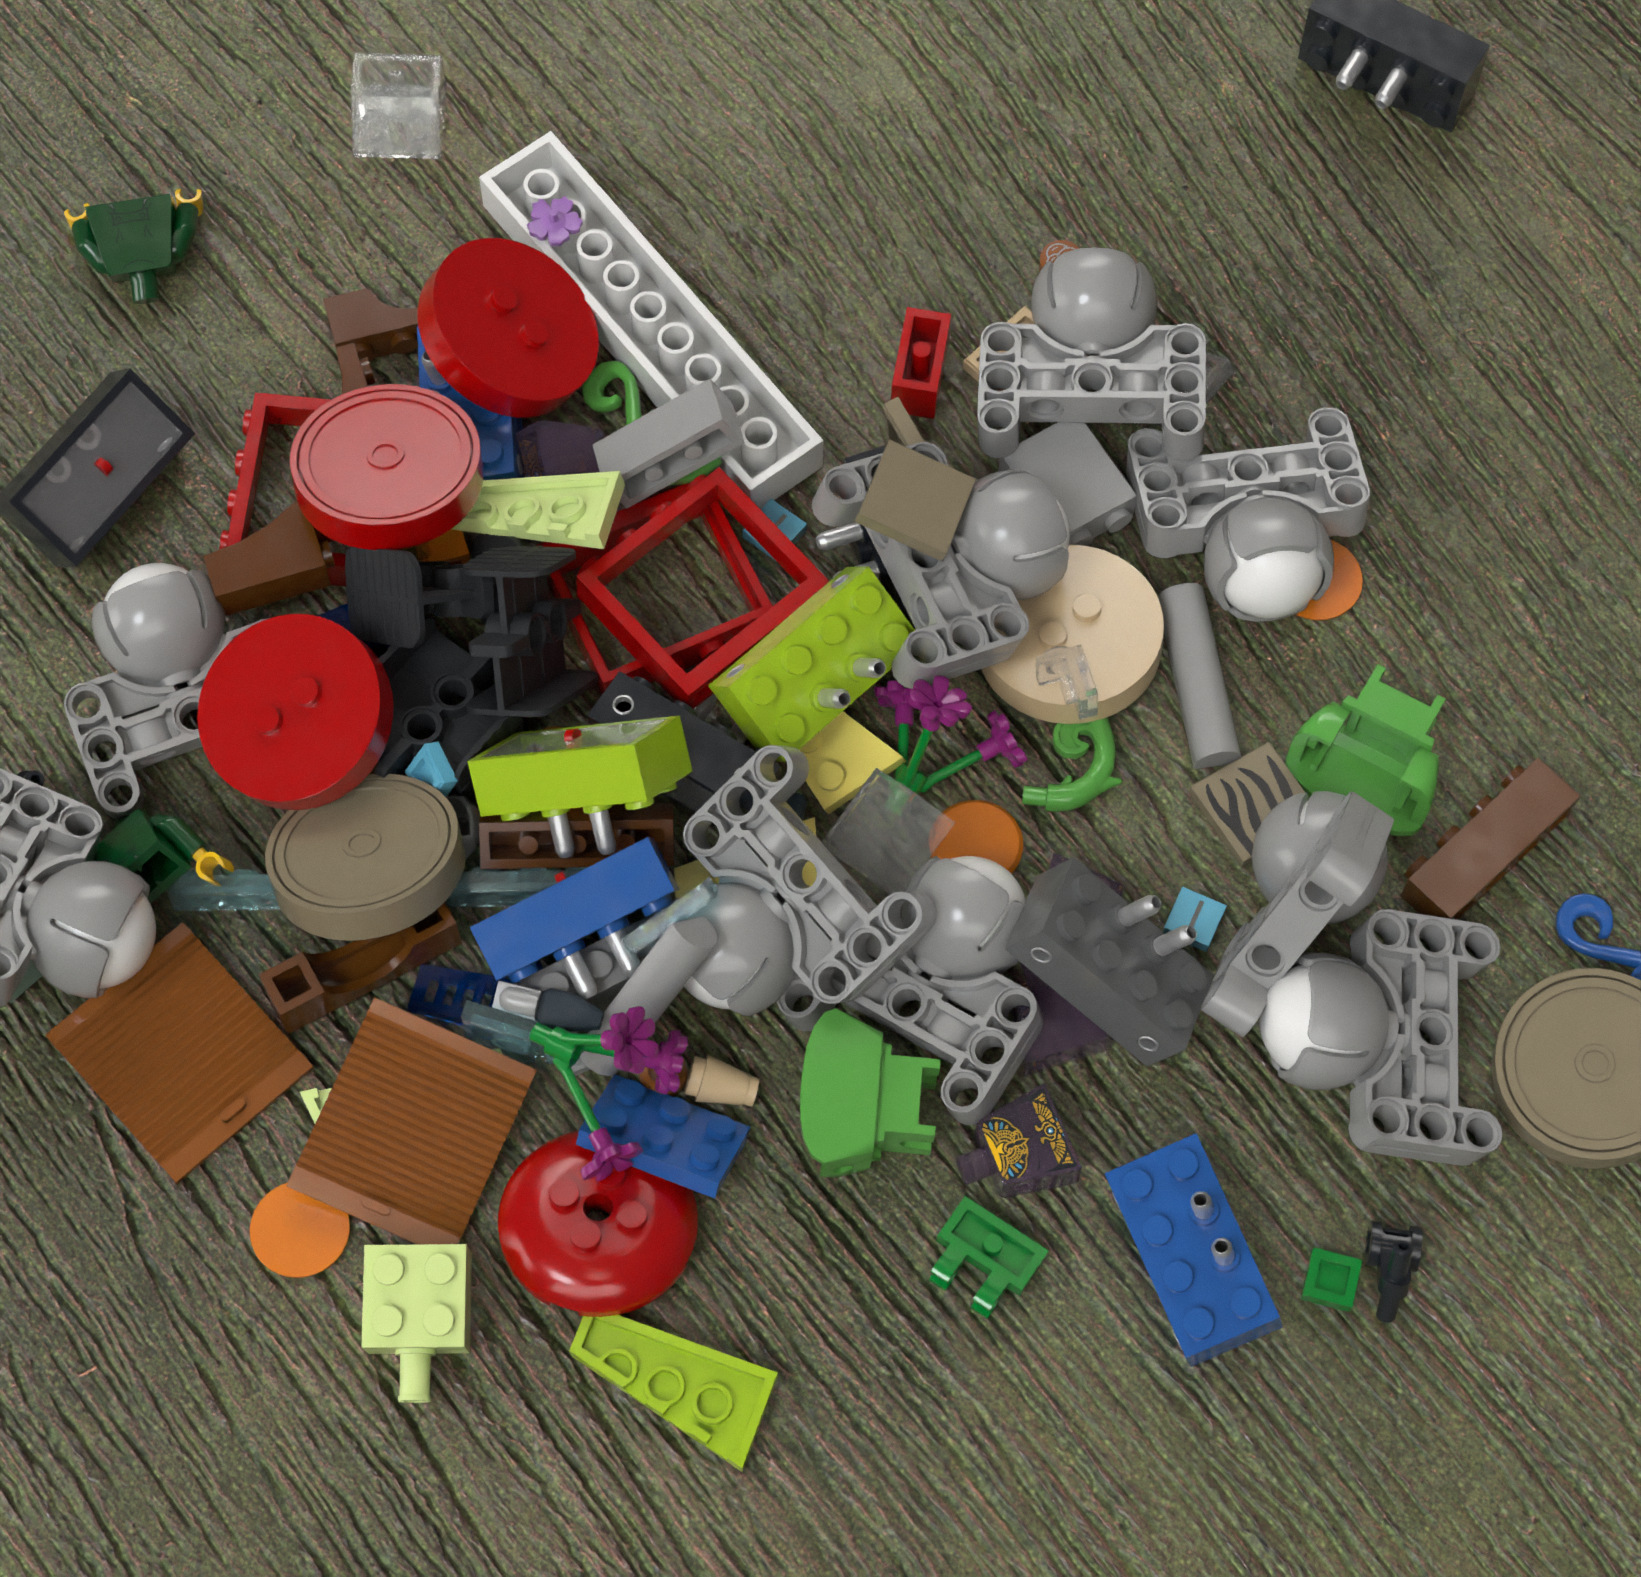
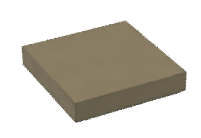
M889 439L854 522L942 561L947 554L976 479Z

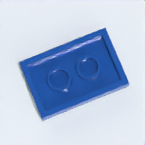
M613 1075L592 1109L601 1128H607L614 1143L628 1144L630 1142H638L644 1151L640 1155L630 1159L633 1162L632 1167L714 1199L746 1144L750 1131V1126L734 1121L730 1117L700 1108L681 1098L658 1093L646 1088L637 1081L625 1079L618 1075ZM584 1121L579 1129L576 1145L596 1152L588 1137L591 1131L586 1121Z

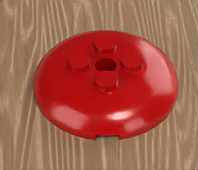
M579 1130L569 1132L546 1142L534 1150L522 1161L510 1177L504 1189L498 1211V1233L503 1256L519 1283L530 1294L549 1306L552 1303L562 1308L578 1311L579 1316L606 1317L634 1311L663 1295L674 1285L686 1269L698 1234V1209L694 1192L691 1189L632 1166L621 1172L617 1171L614 1167L613 1172L602 1181L597 1182L596 1176L584 1181L580 1169L592 1161L596 1152L576 1145ZM591 1208H594V1210H603L609 1213L610 1216L605 1220L595 1221L586 1215L590 1213Z

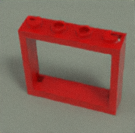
M255 392L252 409H246L243 416V435L247 436L245 448L238 449L236 454L235 474L239 476L237 490L231 489L228 495L227 513L231 517L229 531L223 530L221 533L219 550L248 537L269 423L302 426L315 410L331 399ZM332 553L335 566L327 568L330 583L336 586H346V554Z
M720 467L708 476L702 474L696 477L687 486L682 496L673 503L666 501L658 506L651 514L647 523L637 530L632 528L624 532L616 540L613 549L601 558L594 556L580 568L576 576L577 597L674 700L686 703L693 710L714 694L709 688V684L829 582L815 565ZM718 500L799 586L694 669L686 673L610 593L605 585Z
M690 483L682 484L636 503L629 508L617 511L604 549L552 542H542L535 545L536 547H562L576 550L575 560L546 575L547 584L554 598L574 599L562 574L583 566L584 563L594 556L601 558L614 548L616 540L624 532L632 528L635 530L639 529L649 521L651 514L658 506L666 501L673 503L685 493V489ZM718 500L691 520L698 517L702 518L750 612L663 648L684 671L686 668L704 661L772 607ZM579 614L567 622L590 671L598 674L597 685L601 694L605 692L619 671L632 679L635 676H639L650 683L656 682L637 660L609 671L582 615Z

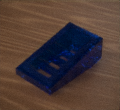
M421 964L407 1006L408 1012L501 1035L507 1013L491 1010L498 984L494 976ZM504 978L498 980V981H505V982L511 983L510 980L504 979ZM431 980L439 982L433 1003L424 1001ZM449 985L457 986L451 1006L443 1004ZM467 989L475 991L469 1009L462 1008ZM485 994L492 995L488 1012L480 1011Z

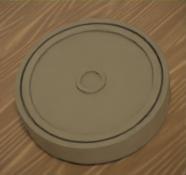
M369 774L352 791L329 804L306 810H288L273 829L265 851L266 871L278 906L283 914L294 925L308 933L327 939L346 941L366 940L390 935L406 929L429 916L448 899L457 887L466 860L465 846L459 823L449 800L439 790L424 781L396 774H388L385 778L377 774Z
M1581 968L1560 972L1547 977L1528 989L1515 1002L1506 1015L1497 1036L1492 1055L1491 1071L1494 1093L1509 1125L1518 1136L1539 1153L1566 1165L1588 1169L1617 1167L1641 1158V980L1621 972L1600 968Z

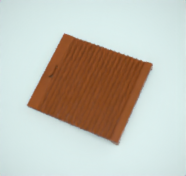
M183 922L154 945L150 957L133 977L121 984L109 987L98 998H89L45 1034L54 1048L64 1056L176 1184L181 1182L314 1069V1066L283 1034Z
M374 997L286 1187L414 1244H459L537 1070Z

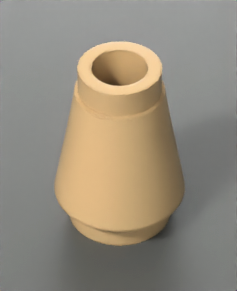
M708 1054L706 1058L694 1056L684 1094L694 1096L695 1102L747 1105L752 1107L760 1078L753 1077Z

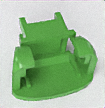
M1377 664L1358 699L1348 695L1341 705L1332 701L1319 709L1302 725L1293 737L1285 764L1303 790L1308 792L1309 797L1316 791H1330L1345 796L1353 791L1394 818L1390 835L1412 836L1421 830L1431 808L1435 793L1439 755L1431 752L1434 738L1429 735L1446 698L1437 694L1432 705L1428 706L1381 682L1380 680L1386 668ZM1351 712L1347 725L1344 726L1343 724L1345 723L1346 719L1348 718Z
M836 1008L824 1012L814 1025L806 1047L801 1080L800 1125L803 1141L811 1158L821 1163L820 1176L828 1178L841 1177L870 1169L872 1161H879L881 1159V1151L930 1155L936 1126L918 1124L921 1088L935 1090L941 1059L891 1055L892 1045L883 1042V1032Z

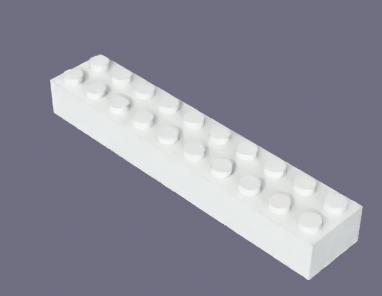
M552 131L479 177L485 209L513 241L526 244L544 253L559 264L574 279L593 311L599 341L617 361L630 368L636 378L637 385L657 408L708 379H711L732 401L745 443L724 454L720 458L723 463L719 467L760 509L770 499H777L823 467V439ZM564 196L568 200L573 201L572 212H577L578 217L583 221L579 233L569 234L570 240L564 242L562 246H550L548 237L544 241H539L537 238L530 236L527 224L533 221L531 219L532 203L542 199L551 207L553 199H561Z

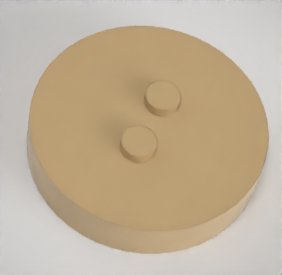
M1070 544L1068 547V565L1064 577L1050 591L1036 598L1018 601L1021 609L1028 617L1029 630L1012 656L1004 662L981 670L992 689L1005 702L1018 711L1043 721L1080 724L1104 719L1118 713L1132 704L1148 688L1157 672L1161 659L1164 620L1157 594L1148 580L1134 566L1108 551L1095 547ZM996 629L1003 636H1007L1003 631Z

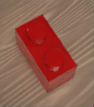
M911 307L906 309L892 381L891 400L899 397L909 415L935 419L950 338L951 314Z

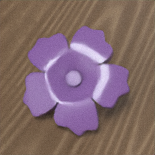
M566 196L561 199H553L551 207L542 199L532 203L531 219L533 221L527 224L530 236L537 238L539 241H544L548 237L550 246H562L564 242L570 240L569 234L580 232L583 221L578 217L577 212H572L573 201L568 200Z

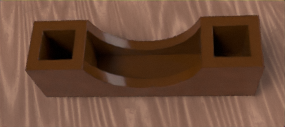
M367 288L323 299L335 347L354 343L359 359L368 357L369 362L374 358L394 353L407 354L418 348V307L403 309L389 306L379 301Z
M444 902L429 916L406 929L378 938L355 940L343 947L324 953L310 954L301 952L259 974V977L286 1031L290 1034L462 944L457 923Z

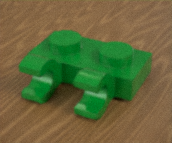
M964 1196L937 1235L936 1241L946 1247V1250L930 1272L932 1275L929 1281L946 1291L965 1261L987 1274L988 1278L974 1296V1303L971 1309L988 1319L1007 1288L1021 1296L1046 1259L1049 1250Z

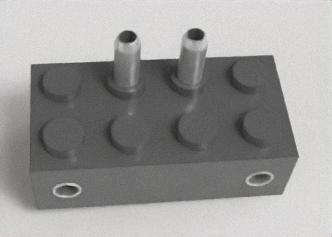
M1075 857L1036 876L1005 948L1006 951L1146 1066L1186 1049L1200 1013L1201 1005L1214 976L1182 949L1192 944L1197 937V932L1193 926L1183 925L1166 934L1163 933L1147 919L1156 914L1161 908V901L1157 896L1147 895L1129 904Z

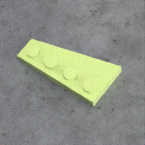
M620 471L483 480L482 489L475 505L468 515L451 530L498 536H514L521 539L604 549L625 483Z

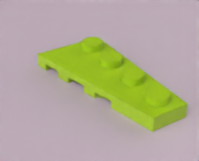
M620 1315L582 1317L569 1350L570 1356L743 1472L776 1384L778 1372Z

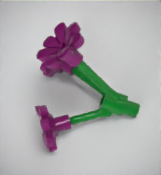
M941 675L934 677L932 686L925 680L918 679L914 682L913 689L904 688L898 681H888L887 687L877 686L874 688L875 697H878V704L895 709V726L899 727L898 753L907 761L896 769V778L890 787L893 793L885 806L886 809L899 816H902L910 801H916L920 792H926L936 783L980 759L985 762L1001 754L1003 757H1007L1013 768L1022 766L1024 762L1028 761L1026 754L1018 747L1012 733H1008L1010 726L1006 716L1003 713L998 715L993 710L987 715L991 726V737L975 745L977 750L930 775H926L918 770L933 731H937L941 723L948 727L955 726L959 718L965 719L972 710L971 704L964 702L967 698L965 691L960 688L947 690L949 680ZM917 708L921 710L920 720L923 730L908 764L909 727L913 726L914 709Z
M641 1006L629 1008L626 1014L624 1012L613 1014L609 1020L612 1030H605L602 1034H576L559 1026L551 1029L538 1022L532 1028L529 1040L543 1046L544 1053L554 1058L553 1064L562 1074L591 1131L588 1137L596 1153L592 1161L580 1169L584 1181L595 1176L597 1182L602 1181L613 1172L614 1167L619 1172L624 1171L633 1165L630 1159L644 1151L638 1142H630L628 1144L614 1143L607 1128H601L571 1068L584 1051L614 1057L613 1064L619 1070L640 1074L644 1071L645 1067L654 1069L657 1075L655 1090L666 1095L668 1091L677 1092L680 1081L677 1073L681 1072L683 1066V1056L679 1055L686 1050L688 1039L686 1036H681L680 1030H671L667 1041L660 1042L659 1046L656 1042L648 1040V1037L652 1036L655 1032V1023L651 1018L644 1019L645 1009Z

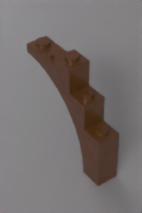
M354 343L336 347L342 376V394L375 384L368 357L359 359ZM297 500L270 524L242 541L203 556L215 598L223 606L225 616L331 586L327 568L335 566L329 543L334 540L322 534L308 522L300 510Z

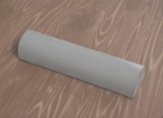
M1197 583L1174 585L1162 591L1158 599L1162 608L1164 636L1194 769L1228 765L1242 756L1204 588Z
M705 915L674 922L669 925L605 1010L601 1029L590 1031L588 1034H602L605 1030H612L609 1023L611 1016L620 1012L626 1014L629 1008L641 1006L645 1009L644 1019L651 1018L654 1023L658 1021L718 941L717 932ZM585 1051L580 1056L584 1064L598 1074L611 1076L619 1072V1069L613 1064L614 1057Z

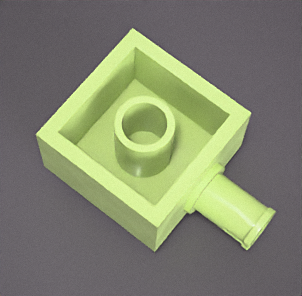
M467 1244L364 1245L361 1348L368 1354H395L400 1356L399 1402H431V1356L447 1353H470L472 1252Z

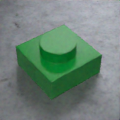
M1313 1247L1309 1256L1300 1300L1350 1312L1353 1307L1362 1260Z

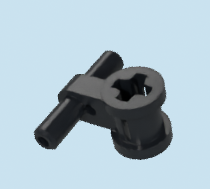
M1371 1220L1369 1222L1365 1243V1265L1377 1266V1288L1380 1298L1376 1317L1382 1322L1390 1323L1395 1320L1400 1299L1406 1297L1408 1293L1411 1271L1417 1272L1422 1252V1227L1410 1226L1409 1230L1382 1227L1381 1221Z

